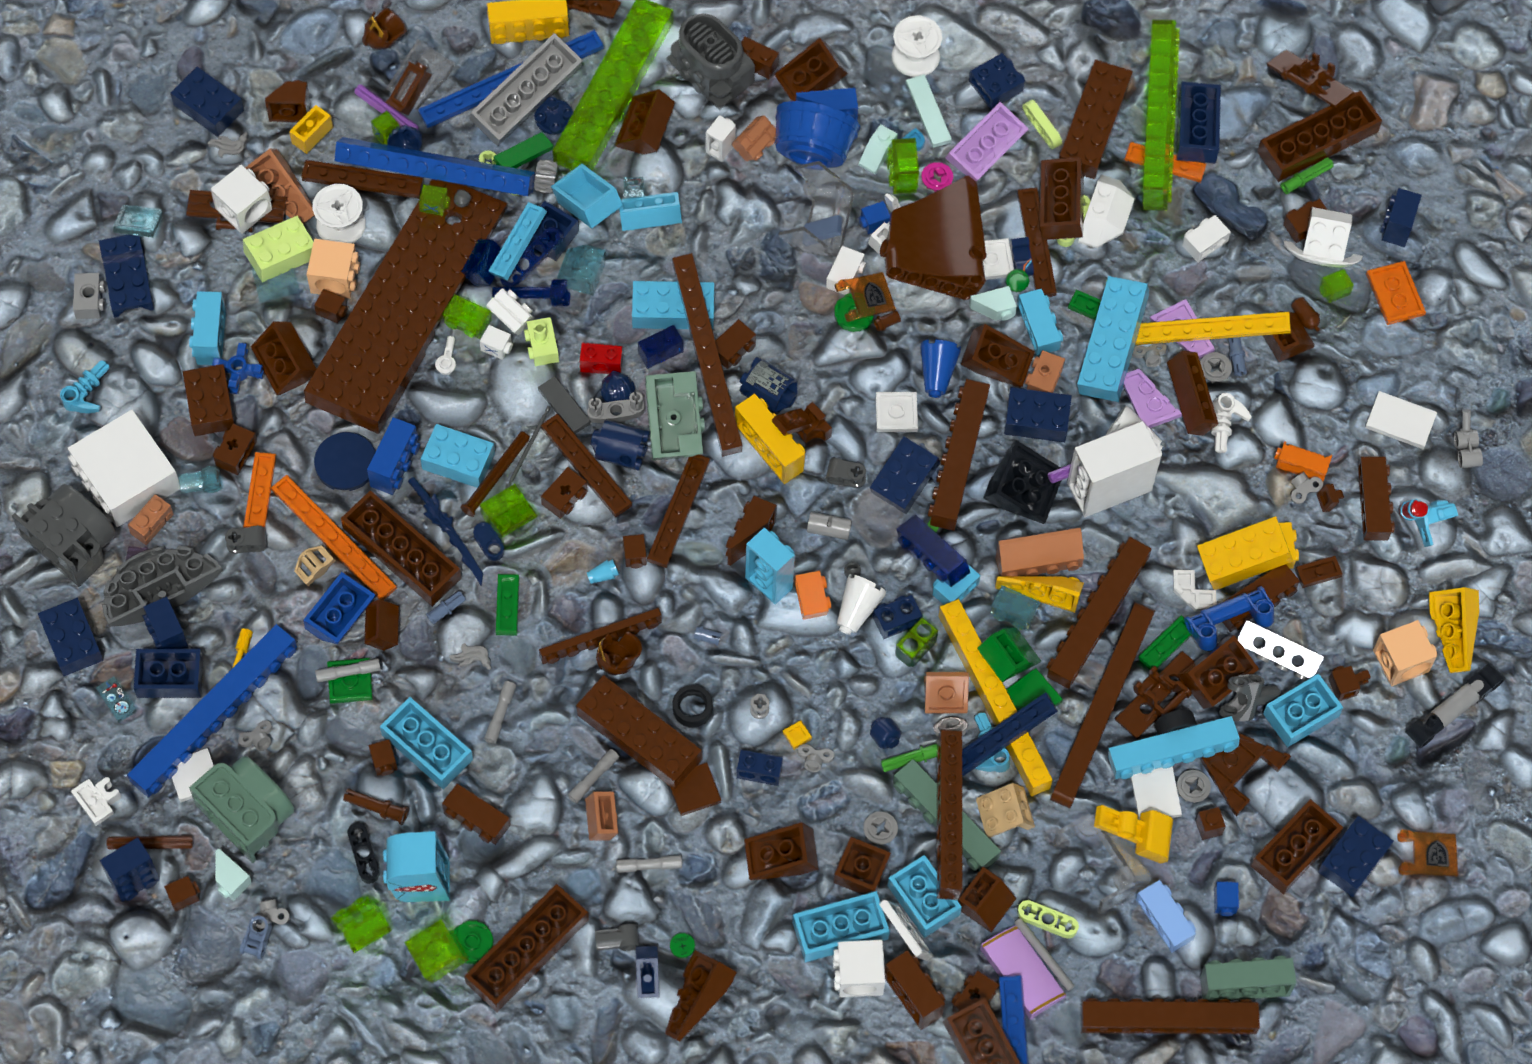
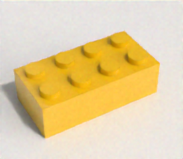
M512 0L487 3L491 44L524 42L527 40L540 41L550 38L554 33L560 39L569 36L566 0Z
M753 394L735 406L737 427L782 483L786 484L804 471L805 450L800 443L797 444L792 439V434L784 436L772 422V419L777 415L775 413L772 414L768 410V406L762 398L759 399L756 394Z
M1276 516L1197 545L1214 590L1293 562Z

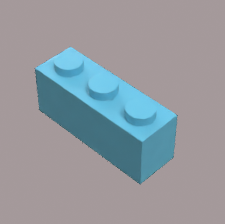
M678 192L620 199L623 204L619 208L622 231L682 223Z
M1042 289L1019 294L1017 305L1036 356L1041 355L1042 350L1046 352L1060 350L1063 335L1061 330H1057L1055 325L1057 321L1054 312H1050L1048 296L1044 295Z

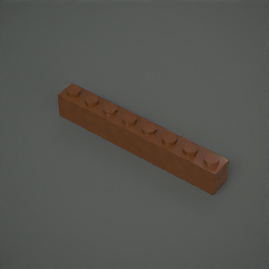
M966 379L965 386H960L958 398L961 401L955 405L954 415H957L956 420L952 419L949 430L953 432L952 437H947L945 445L948 453H943L941 465L944 468L943 471L939 470L936 481L940 483L939 488H934L932 496L935 504H930L928 517H931V526L955 531L990 384Z
M1129 537L1126 543L1122 542L1117 551L1119 553L1117 559L1112 558L1107 567L1109 572L1106 576L1103 574L1098 581V590L1096 592L1092 591L1087 600L1089 603L1087 608L1080 610L1077 616L1079 621L1076 625L1072 624L1067 632L1068 639L1066 642L1062 641L1056 651L1058 652L1057 657L1050 659L1046 667L1049 670L1047 678L1070 689L1149 559L1152 548L1132 537Z
M1089 998L1082 1001L1080 1006L1081 1033L1257 1034L1260 1029L1259 1002H1252L1249 999L1240 1000L1239 1002H1230L1228 999H1221L1217 1002H1209L1207 999H1198L1195 1002H1187L1185 999H1175L1173 1002H1165L1164 999H1153L1151 1002H1143L1142 999L1121 1001L1120 999L1112 998L1107 1001H1099L1096 998Z

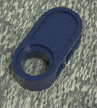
M478 523L473 531L476 542L489 560H500L504 556L505 551L503 542L489 523ZM493 545L499 546L500 552L491 554L489 548Z

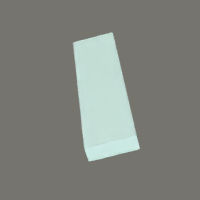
M925 74L907 79L906 85L932 148L951 143V136Z

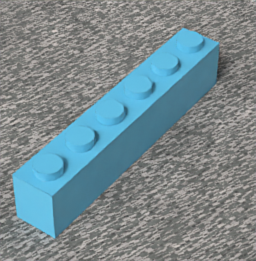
M1232 716L1111 747L1108 749V759L1115 779H1128L1134 774H1147L1161 767L1165 769L1170 768L1176 763L1192 762L1195 758L1203 756L1204 758L1212 757L1222 751L1231 752L1239 747L1240 737Z

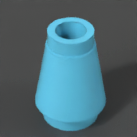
M613 559L610 561L605 560L589 572H586L591 584L615 579V576L619 575Z

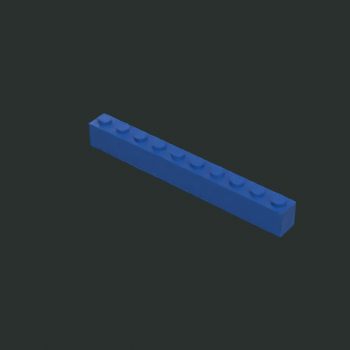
M346 137L336 141L334 161L523 196H529L534 191L535 172Z
M276 624L127 774L130 783L148 798L152 794L159 792L162 784L175 775L177 772L176 767L181 762L185 764L197 748H202L206 744L207 738L212 733L218 732L222 727V723L227 718H231L236 713L237 708L251 698L254 690L261 688L265 684L267 677L271 673H276L286 658L294 655L297 648L295 639Z

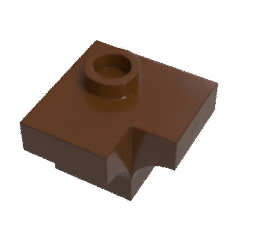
M812 402L806 406L804 411L814 422L809 429L796 432L805 443L814 438L826 441L832 436V427L826 422V416Z

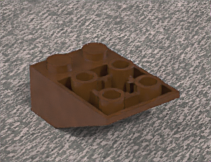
M753 496L751 502L747 501L743 509L745 514L742 519H738L734 528L736 532L733 537H729L726 543V548H728L725 555L728 557L727 565L731 566L746 555V544L764 527L769 532L772 531L776 523V504Z

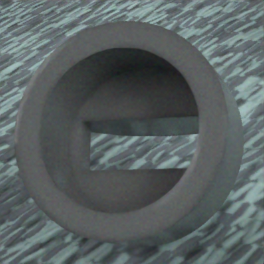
M458 190L454 196V202L458 207L467 206L472 199L471 195L464 190Z
M855 561L848 562L845 565L844 574L847 578L849 574L853 578L855 575L860 576L861 567Z

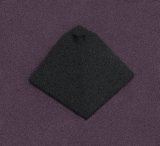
M1015 440L992 476L983 498L1000 509L1045 524L1062 481L1051 483L1048 473L1061 467Z

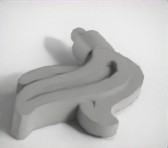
M245 132L243 135H240L236 141H231L225 136H218V139L210 140L208 146L220 149L218 155L221 158L225 154L237 155L243 152L248 133Z
M464 643L461 646V653L449 656L452 662L460 663V666H468L478 660L488 670L491 669L488 651L482 646L468 647Z

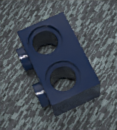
M913 595L907 597L900 596L888 605L886 603L876 607L873 613V620L883 640L913 628L923 618ZM909 609L911 613L905 614L901 610ZM890 617L892 621L886 622L882 618Z
M741 750L736 778L779 786L783 757Z

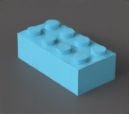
M633 281L632 328L689 329L677 282ZM700 282L712 330H714V282Z
M765 527L746 544L745 578L775 605L793 589L794 551L790 546H784L779 541L778 536L773 531L769 532Z
M411 697L380 725L382 736L386 740L389 739L395 748L442 789L473 761L472 751Z
M877 891L793 914L792 923L804 962L834 955V949L838 948V942L888 940L890 931L883 909L879 905L880 900Z

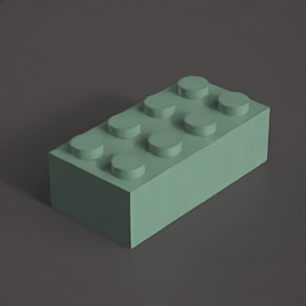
M1277 956L1271 960L1258 957L1244 962L1242 959H1233L1229 961L1230 963L1210 961L1208 964H1205L1200 975L1202 999H1207L1209 1002H1217L1221 999L1232 1001L1288 997L1296 985L1293 958H1286V956Z

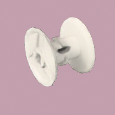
M909 16L901 20L895 27L893 34L895 42L891 54L893 64L898 71L911 77L924 74L926 76L932 73L940 60L938 48L943 38L941 29L936 22L924 16Z
M332 184L324 187L316 194L312 210L317 219V232L323 240L354 243L365 231L366 220L362 212L363 201L360 194L353 187L345 184Z

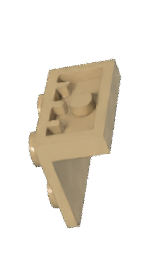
M1011 783L976 798L984 831L988 838L1016 827L1026 830L1035 827L1025 789L1022 786Z

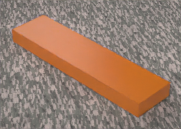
M1130 142L1125 156V161L1200 183L1207 165L1202 162L1176 160L1175 154Z
M255 452L243 528L251 526L266 528L276 454Z

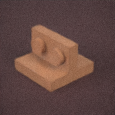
M926 672V676H924L925 713H968L969 673Z

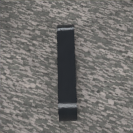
M353 823L349 826L347 834L360 879L364 883L372 884L378 880L379 870L368 832L362 823ZM356 829L362 832L360 833L362 840L360 843H358L356 835H353ZM361 848H366L370 851L366 858L357 856V852ZM369 863L370 870L374 871L371 877L365 874L366 868L364 864Z

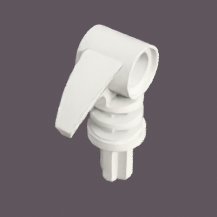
M1222 393L1212 402L1219 423L1211 430V434L1215 436L1214 450L1217 453H1226L1227 437L1232 435V429L1229 428L1231 427L1232 413L1246 421L1251 419V415L1246 407L1230 393Z

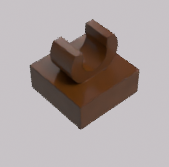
M1326 484L1316 494L1323 512H1330L1339 503V499H1344L1342 490L1335 491L1333 484Z

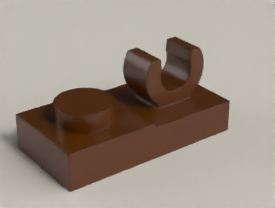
M802 408L777 415L772 419L773 424L784 436L809 429L814 423Z

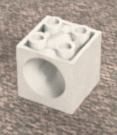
M243 165L238 166L211 188L215 209L241 234L272 210V199L269 196L268 191L270 190L263 181L259 182L254 172L249 168L246 169Z
M882 940L838 942V948L834 949L833 969H837L834 977V988L839 990V997L883 995L885 973Z

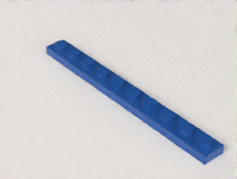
M595 30L565 43L581 59L604 49V45ZM522 63L418 109L419 115L426 127L430 128L478 106Z

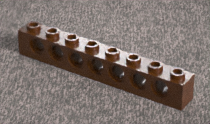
M941 730L937 739L936 899L958 900L962 892V731Z

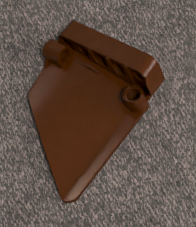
M969 175L933 194L891 212L889 233L887 239L882 242L880 247V256L885 258L886 275L889 278L963 300H969L970 296L976 295L986 282L983 261L987 254L977 182Z

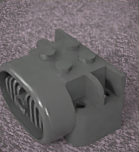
M696 14L687 18L682 23L679 30V39L671 45V55L667 57V60L680 72L684 80H688L698 93H702L720 110L754 84V63L743 52L739 38L715 16Z
M63 484L47 499H42L35 505L29 503L27 505L28 511L21 518L16 513L12 515L19 535L80 587L104 563L105 558L102 548L115 537L116 531L108 518L76 489L70 485Z

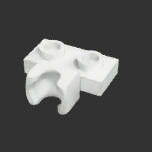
M109 777L104 778L95 786L88 779L71 790L72 795L95 826L114 814L110 806L121 799L118 789L107 792L112 787Z

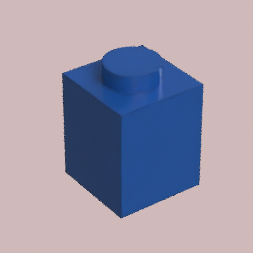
M884 201L861 208L859 222L861 227L866 229L868 235L874 233L884 222L887 224L890 221V213Z
M1216 882L1214 887V912L1226 917L1236 914L1239 909L1238 882Z

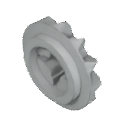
M1212 352L1206 354L1200 361L1205 380L1208 379L1212 383H1221L1223 380L1228 379L1231 374V362L1221 353ZM1220 363L1219 371L1211 372L1212 366H1218Z
M948 717L934 725V732L936 736H939L941 730L962 731V735H964L968 730V724L963 719Z
M1188 770L1179 776L1176 787L1179 796L1184 798L1185 802L1189 801L1195 804L1200 801L1203 802L1209 796L1211 783L1209 778L1201 771ZM1197 780L1196 788L1199 790L1195 789L1192 793H1190L1189 785H1192Z
M875 812L866 818L863 830L866 838L872 844L876 843L882 846L883 844L891 843L896 838L898 824L889 813ZM885 822L884 830L887 832L882 831L877 835V828L875 826L880 827Z

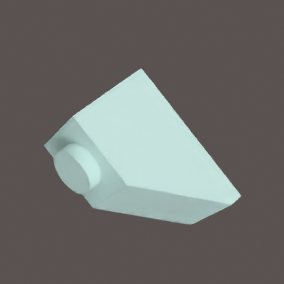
M880 124L870 138L858 165L876 174L896 147L897 133Z
M1009 286L970 296V309L995 321L1009 320L1016 314L1017 306Z
M219 848L216 850L215 881L218 886L217 891L225 899L229 897L234 901L252 883L251 878Z

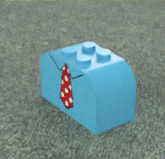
M436 831L401 833L388 837L387 849L383 851L384 862H387V870L383 872V879L394 897L403 902L450 901V859Z

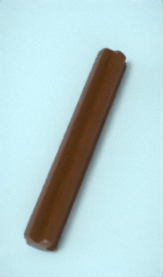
M192 836L108 837L106 841L109 850L119 849L137 837L145 849H186L193 847Z

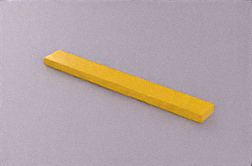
M1289 312L1141 323L1135 345L1291 333Z

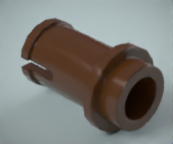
M895 310L882 317L877 316L874 320V326L877 331H885L887 327L901 322L900 315Z

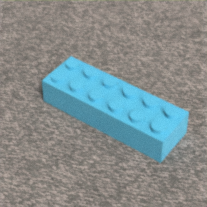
M1108 276L1077 383L1080 395L1119 402L1149 297L1147 283Z

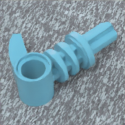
M99 361L90 371L84 370L82 372L84 377H79V382H74L73 386H66L61 390L60 397L66 410L79 413H95L100 411V405L86 402L84 398L88 395L87 391L91 392L93 390L92 386L98 387L100 385L98 380L109 370L110 366L105 361ZM70 397H75L73 400H67Z
M979 713L974 717L981 732L978 738L994 728L991 726L986 713ZM1004 748L975 769L986 772H1005L1010 767L1009 752ZM998 757H1004L1006 759L1003 763H997L995 761V759Z

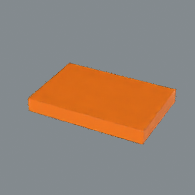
M1405 261L1367 270V278L1387 325L1425 316V308Z

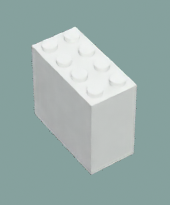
M133 410L128 411L68 447L70 456L67 458L71 463L73 472L76 476L81 477L83 486L87 492L90 491L92 493V498L96 505L102 507L103 514L110 522L113 521L116 527L134 518L154 495L165 499L181 489L175 469Z
M1143 421L1075 447L1067 484L1084 517L1152 491L1162 451L1159 445H1155L1152 432L1149 427L1145 426Z

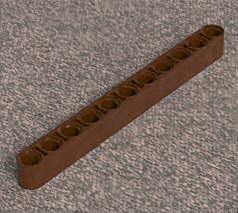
M1135 602L1050 801L1071 808L1155 613L1154 609Z

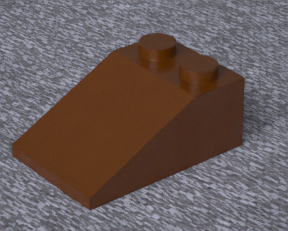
M818 38L774 75L791 101H796V93L821 91L830 88L844 78L848 72L831 47L821 38Z
M983 324L973 329L961 365L977 374L1021 388L1023 387L1035 351L994 328Z
M803 822L744 839L750 880L797 876L819 870L814 831Z

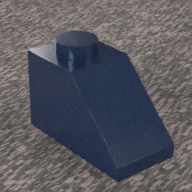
M658 946L636 947L637 998L659 997Z

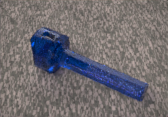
M552 279L550 287L492 288V298L503 288L506 291L512 290L518 298H550L552 306H569L571 294L566 288L567 279Z

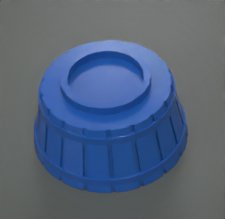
M806 101L783 102L776 108L775 147L780 154L800 165L812 168H835L841 166L846 161L847 155L861 127L859 122L852 116L826 105Z

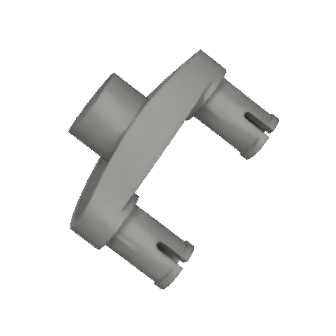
M633 392L628 400L602 403L599 398H595V401L591 398L588 402V419L593 423H604L608 419L623 424L626 420L637 418L644 413L645 404L642 401L643 396L640 392H636L635 396ZM614 412H619V413H621V414L618 415V416L612 415V413H614Z

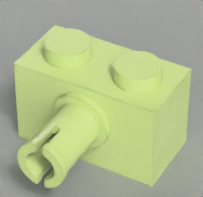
M551 317L527 321V329L524 330L526 342L530 341L531 347H528L529 359L534 360L535 366L559 362Z

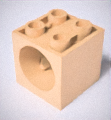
M314 239L307 270L310 293L321 294L322 290L326 289L344 298H351L352 291L355 292L357 285L355 275L360 272L359 252H356L355 244Z
M1419 620L1380 634L1373 652L1391 687L1430 672L1437 657V650L1433 644H1430L1427 638V630L1424 626H1421Z

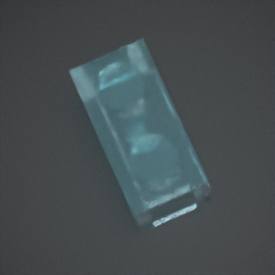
M1002 585L991 606L990 614L999 621L1011 623L1019 630L1029 631L1039 611L1040 602Z

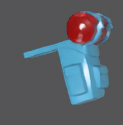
M1414 499L1403 502L1399 508L1401 518L1416 521L1424 547L1433 545L1429 524L1458 516L1455 504L1447 500H1435L1430 505H1427L1420 500Z

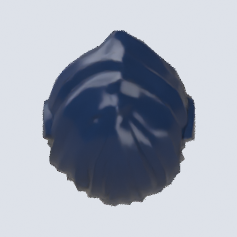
M402 125L392 130L388 136L387 145L420 151L423 141L419 130Z
M612 371L603 379L600 391L606 402L628 400L630 394L635 391V386L627 375Z

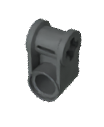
M832 458L829 461L825 480L834 485L860 488L866 482V469L860 463Z
M262 526L233 528L225 534L227 550L233 554L262 552L267 548L265 528Z

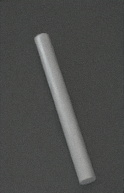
M1022 918L1016 920L1014 924L1066 990H1072L1075 987Z

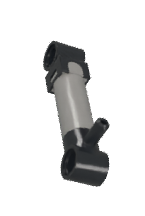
M1492 663L1487 664L1469 678L1464 686L1424 718H1420L1407 729V735L1420 748L1424 747L1436 734L1472 705L1478 704L1488 696L1489 692L1498 688L1504 682L1505 677Z

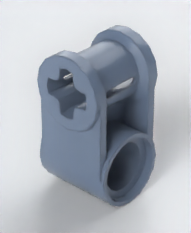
M255 916L250 920L240 946L241 954L248 953L257 956L259 960L263 958L272 930L270 919L263 916ZM260 920H263L265 923V928L262 932L256 930V924Z

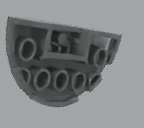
M161 546L138 553L122 563L117 568V574L111 581L108 580L103 591L104 605H102L106 622L109 627L143 622L142 615L146 614L143 606L166 596L174 609L202 591L223 569L209 555L205 554L203 556L195 553L193 548L177 546V549L167 550Z

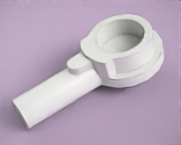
M448 336L444 355L440 356L435 362L437 371L443 375L451 374L456 368V362L452 358L455 337Z

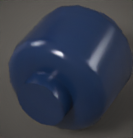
M880 717L872 723L870 735L880 748L892 749L900 742L899 739L902 732L893 719Z

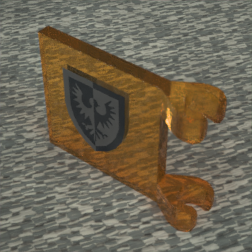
M883 272L852 279H842L834 285L837 292L850 288L857 309L850 310L845 314L847 322L896 310Z
M1405 829L1400 830L1397 834L1398 842L1413 841L1414 864L1403 862L1399 866L1400 875L1458 876L1456 834L1413 832Z

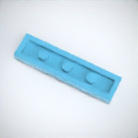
M529 202L527 203L489 269L492 275L504 280L509 279L547 213L544 208Z

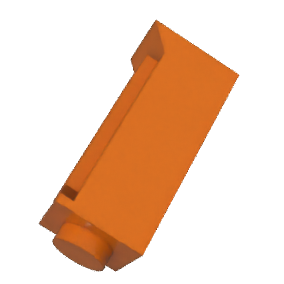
M1284 441L1283 447H1278L1274 459L1278 460L1276 468L1297 475L1305 472L1309 479L1319 477L1324 481L1332 455L1324 457L1323 455L1290 444L1286 445Z

